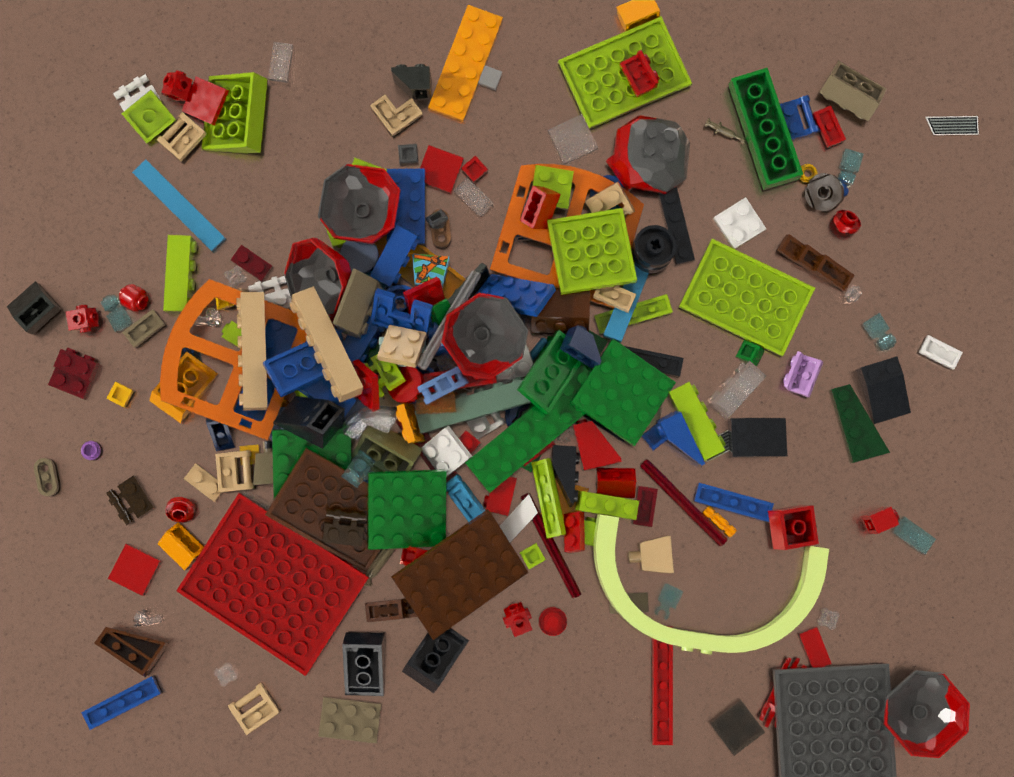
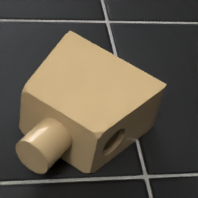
M671 536L638 543L639 551L628 552L629 563H640V568L643 571L674 573Z

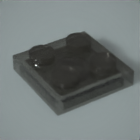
M742 700L736 702L710 722V725L734 756L765 733Z

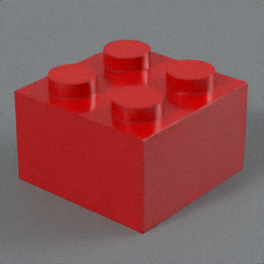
M799 505L768 511L773 549L788 550L819 544L814 505Z

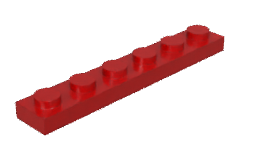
M652 638V745H673V645Z

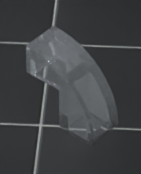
M381 405L380 409L374 412L368 407L362 408L351 414L342 425L344 435L358 440L367 425L388 434L397 419L396 411L392 407Z

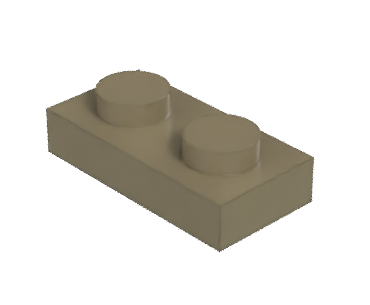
M152 309L122 333L131 345L136 348L166 324L156 311Z

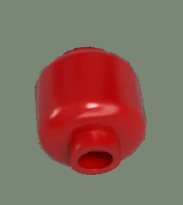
M135 284L126 285L119 292L120 304L131 311L143 310L148 304L149 299L146 290Z

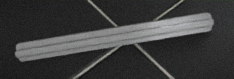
M474 270L471 271L446 315L468 300L481 277L480 273ZM446 315L417 363V366L422 370L428 368L442 344L441 340Z

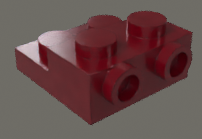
M67 347L66 351L60 349L53 366L55 369L48 385L85 399L100 364L94 362L96 358L86 354L84 357L78 356V351Z

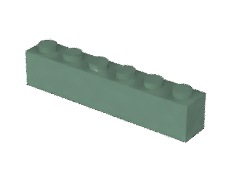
M522 376L511 379V383L505 385L504 382L493 384V388L488 390L483 387L474 390V394L471 395L462 393L456 395L454 400L449 401L448 398L438 400L437 405L430 406V404L419 406V410L415 411L420 433H430L447 426H454L532 403L517 391L524 379Z

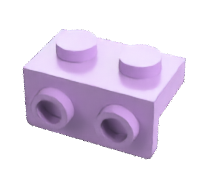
M798 351L791 360L789 373L784 377V387L790 392L810 398L823 365L822 360L806 356Z

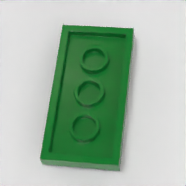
M560 330L555 331L517 389L545 414L550 413L582 363L560 349L566 336Z

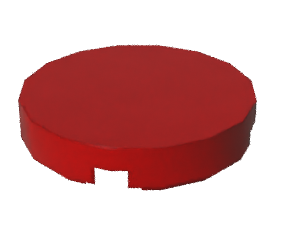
M399 367L406 381L391 391L388 390V392L395 401L409 404L418 399L417 397L421 394L417 387L425 383L424 377L417 368Z

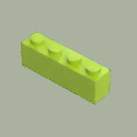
M168 235L163 311L166 313L180 314L191 299V290L195 288L192 272H195L196 261L193 260V255L197 251V242L191 236Z
M687 382L670 391L668 397L675 410L682 413L705 461L725 451L724 446L726 444L722 436L717 435L715 431L717 427L713 419L708 418L706 405L703 401H699L697 397L699 392L696 386Z

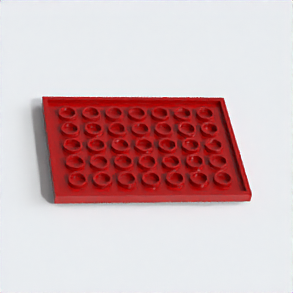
M238 493L176 591L306 676L366 584L369 576L335 554L265 515L267 512L265 508L242 493Z

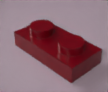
M243 245L238 248L231 258L233 263L261 282L265 280L273 268L271 264Z
M638 486L636 500L639 501L637 518L633 520L632 524L652 527L658 489Z

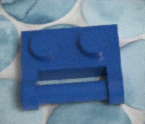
M809 95L780 104L792 140L820 132L809 104ZM800 105L803 107L809 126L805 130L797 108Z

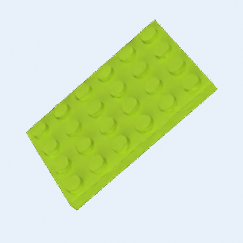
M662 16L558 60L588 130L692 85ZM642 50L643 54L646 53L651 62L649 65L652 71L655 70L660 80L658 81L657 88L637 98L619 64L636 55L637 51Z
M711 239L679 308L783 357L815 287L719 241Z

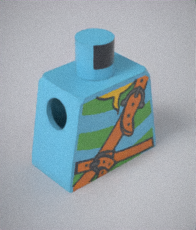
M413 254L415 286L438 277L443 288L450 258L448 256Z

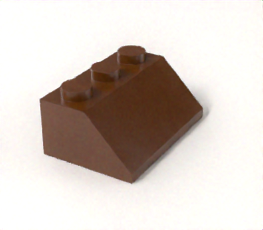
M555 288L556 291L537 317L531 316V332L555 333V331L560 330L563 333H567L568 329L577 325L585 327L589 332L590 290L561 295L560 288Z

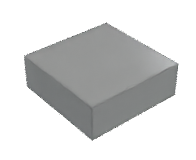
M484 66L478 84L496 91L502 71Z

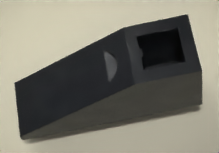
M553 445L551 462L554 476L569 507H573L574 502L578 500V490H575V483H578L579 471L575 470L576 464H579L580 453L576 452L577 446Z

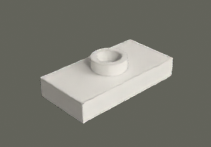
M929 335L926 336L919 350L920 354L952 370L956 368L963 353Z

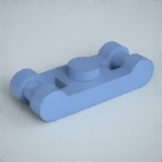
M457 366L418 386L417 389L419 393L422 392L425 398L424 402L427 405L465 386L469 381L467 377L464 378ZM452 376H455L458 382L454 383ZM432 386H433V388H434V390H435V392H436V393H434L433 395L431 394V392H430L429 389H428V388H430V387H432Z

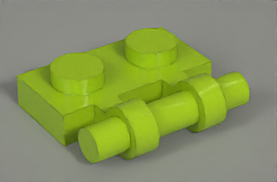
M377 355L371 358L372 366L369 367L368 363H364L375 374L378 372L381 376L378 380L379 398L384 396L382 391L384 386L391 391L406 381L397 364L379 361Z

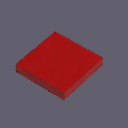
M196 76L182 112L215 126L229 90Z
M428 145L420 169L425 168V185L451 194L464 158Z
M125 544L108 579L144 596L161 560L129 544Z

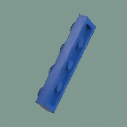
M698 483L694 502L769 522L768 511L772 510L774 505L771 502L703 483Z
M151 676L81 713L89 730L154 698L162 692L154 676Z

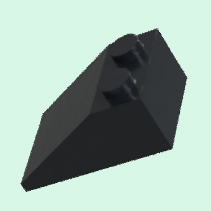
M897 356L856 370L873 424L911 413L904 374Z
M731 418L728 420L729 458L788 456L786 418Z
M451 628L434 640L427 633L402 672L432 693H435L469 640Z
M346 632L342 644L345 695L384 696L385 633Z

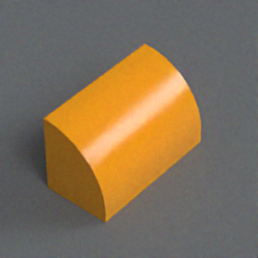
M631 0L616 7L624 32L660 17V9L655 0Z
M179 522L168 529L158 542V545L184 571L195 562L204 548Z

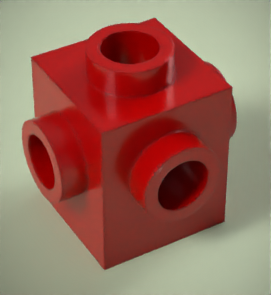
M178 70L167 73L163 80L161 94L175 101H186L193 79L186 77V73Z
M88 305L76 306V310L66 311L69 331L80 330V333L91 332V328L99 327V317L96 308H88Z
M522 602L511 604L508 608L503 609L506 615L503 617L506 628H511L514 637L532 630L529 619H532L528 607L524 609Z

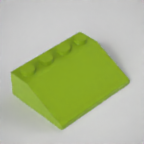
M254 72L209 76L208 82L229 90L215 126L204 121L203 130L207 135L202 139L201 150L261 153L267 78Z

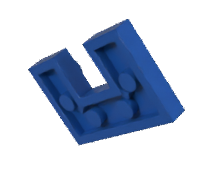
M377 288L371 316L372 324L385 328L393 325L423 331L428 336L433 309L432 304L414 299L411 314L394 309L396 294Z

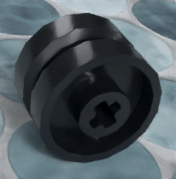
M650 225L641 229L631 248L635 266L647 273H658L664 270L675 255L677 248L676 240L668 229L659 225Z

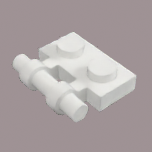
M146 74L141 77L137 76L133 79V82L126 86H120L119 90L113 93L117 100L124 96L125 101L120 103L123 111L149 90H152L162 102L152 85L147 88L143 85L149 81ZM139 88L140 92L131 97L129 92Z
M275 276L271 278L272 280L258 281L254 285L248 286L249 292H264V289L274 287L275 292L266 295L264 293V300L287 309L291 308L289 289L281 290L280 286L287 283L285 276L279 278Z

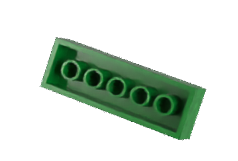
M768 67L731 78L728 86L763 191L799 180L803 175V171Z

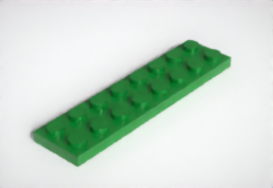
M584 365L575 372L550 413L545 414L538 407L533 406L465 462L466 466L489 493L586 414L570 403L590 373Z

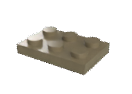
M324 696L318 737L377 744L382 703Z

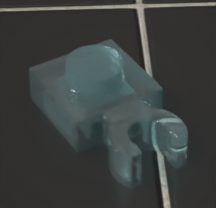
M665 583L657 599L662 604L655 609L654 614L658 615L660 610H664L665 616L663 619L667 620L670 615L669 608L676 609L683 591Z

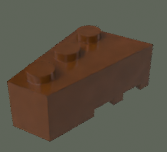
M105 627L94 642V644L144 677L149 674L169 645L162 641Z

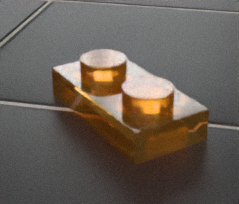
M455 392L449 393L427 405L424 402L423 394H419L418 399H416L417 414L456 412Z

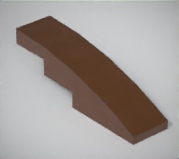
M786 234L777 249L778 252L842 291H846L855 276L829 256L822 255L808 244L804 245L790 234Z
M405 598L365 603L367 622L417 617Z

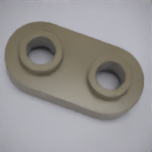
M47 458L38 459L34 464L38 491L44 496H53L59 489L55 464ZM47 464L48 470L44 471L43 466ZM49 483L52 484L51 490L47 489V484Z

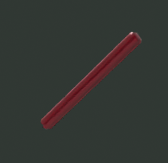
M648 459L640 465L719 546H723L728 539Z
M526 493L522 495V501L528 494L530 495L538 512L532 521L573 599L579 597L581 591L553 537H546L543 518L531 494Z

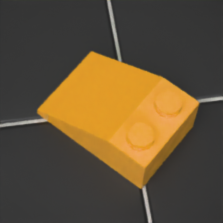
M186 352L179 362L177 390L200 399L218 373ZM160 383L151 392L149 401L179 423L190 413L187 410L162 402L160 398ZM184 397L182 403L194 407L195 401Z

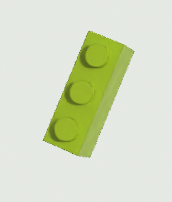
M578 491L575 510L636 520L639 501Z

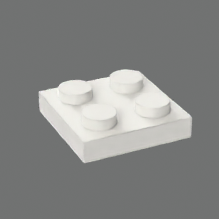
M746 197L713 218L733 249L738 248L766 230V227Z
M450 426L445 427L421 447L422 452L436 470H446V477L472 457Z

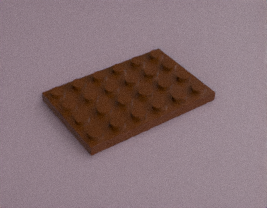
M306 447L265 515L367 572L380 549H368V483ZM336 508L345 512H352L354 510L358 511V513L366 514L365 521H357V525L364 526L362 546L322 542L325 522H333V518L326 517L327 509L334 510ZM340 519L339 523L350 524L351 520Z
M487 509L392 575L391 578L430 637L434 640L529 572L495 518Z

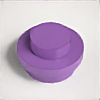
M87 441L82 445L81 454L85 459L95 460L99 457L101 448L97 442Z

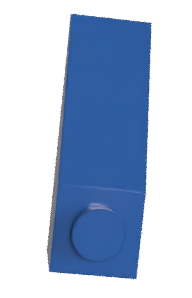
M676 410L656 420L658 424L656 429L661 437L664 436L666 440L700 465L705 464L680 411Z

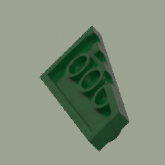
M848 384L831 389V395L851 462L855 463L890 453L851 385Z

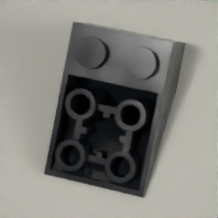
M295 396L274 420L273 424L323 449L344 424L345 408L325 399Z

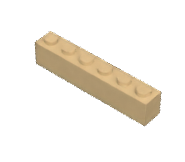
M314 286L292 294L291 310L293 313H297L299 318L298 324L301 330H305L307 334L306 340L310 347L313 346L315 350V359L323 367L324 378L326 381L329 380L332 385L331 392L333 396L337 397L341 403L362 394L363 385Z
M241 292L240 298H237V310H241V317H237V329H241V336H238V348H242V355H238V367H242V374H239V386H243V394H239V406L243 405V411L267 410V373L263 366V361L266 360L264 292Z

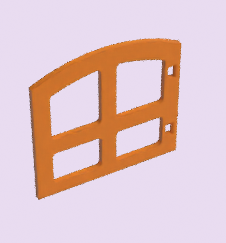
M557 164L521 165L490 271L513 278L553 284L555 288H559L554 260L548 275L512 265L508 262L512 244L517 235L551 245L548 229H532L520 221L531 182H533L535 166L539 165L574 171L572 184H574L575 188L566 217L581 215L588 190L598 193L614 184V182L598 174L572 166ZM520 186L526 188L523 198L517 197ZM623 188L635 209L634 213L626 214L625 216L630 247L632 248L644 204ZM621 202L618 204V206L623 208L624 204ZM503 242L509 244L507 254L500 253ZM590 290V302L614 309L613 306L594 299L593 296L596 290Z
M209 279L185 305L169 335L161 365V401L268 441L274 426L273 422L277 418L285 396L280 397L275 388L262 421H257L234 412L233 408L242 386H239V374H242V367H238V355H242V348L240 351H235L190 333L197 318L214 298L237 305V298H240L242 291ZM264 300L265 327L269 319L292 326L297 329V334L291 349L305 343L307 334L305 330H301L298 324L299 318L297 313ZM183 348L192 349L233 365L232 373L218 405L177 390L178 369ZM184 397L195 401L194 407L183 404ZM241 419L252 422L251 429L239 425Z

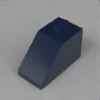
M577 325L568 329L560 349L590 368L600 365L602 360L594 336L583 326Z
M206 418V424L216 451L235 448L232 427Z

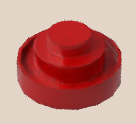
M839 210L833 218L838 231L844 234H854L861 227V221L852 211Z
M175 497L167 502L165 512L172 521L184 523L192 519L195 506L187 498Z
M549 607L540 614L539 626L545 634L557 636L567 626L566 615L559 608Z

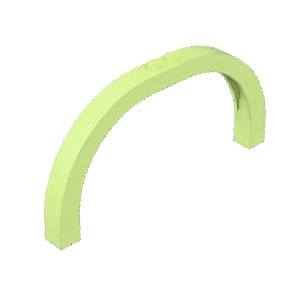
M597 514L593 545L594 562L600 585L609 602L623 619L640 632L658 641L681 646L683 651L693 652V648L701 649L700 653L711 655L712 651L726 653L747 652L779 641L792 632L809 614L818 599L825 580L829 549L805 546L802 571L797 589L783 611L766 625L738 635H716L667 627L646 616L636 607L625 592L615 561V544L619 517Z

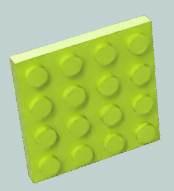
M623 208L547 220L561 295L637 282Z

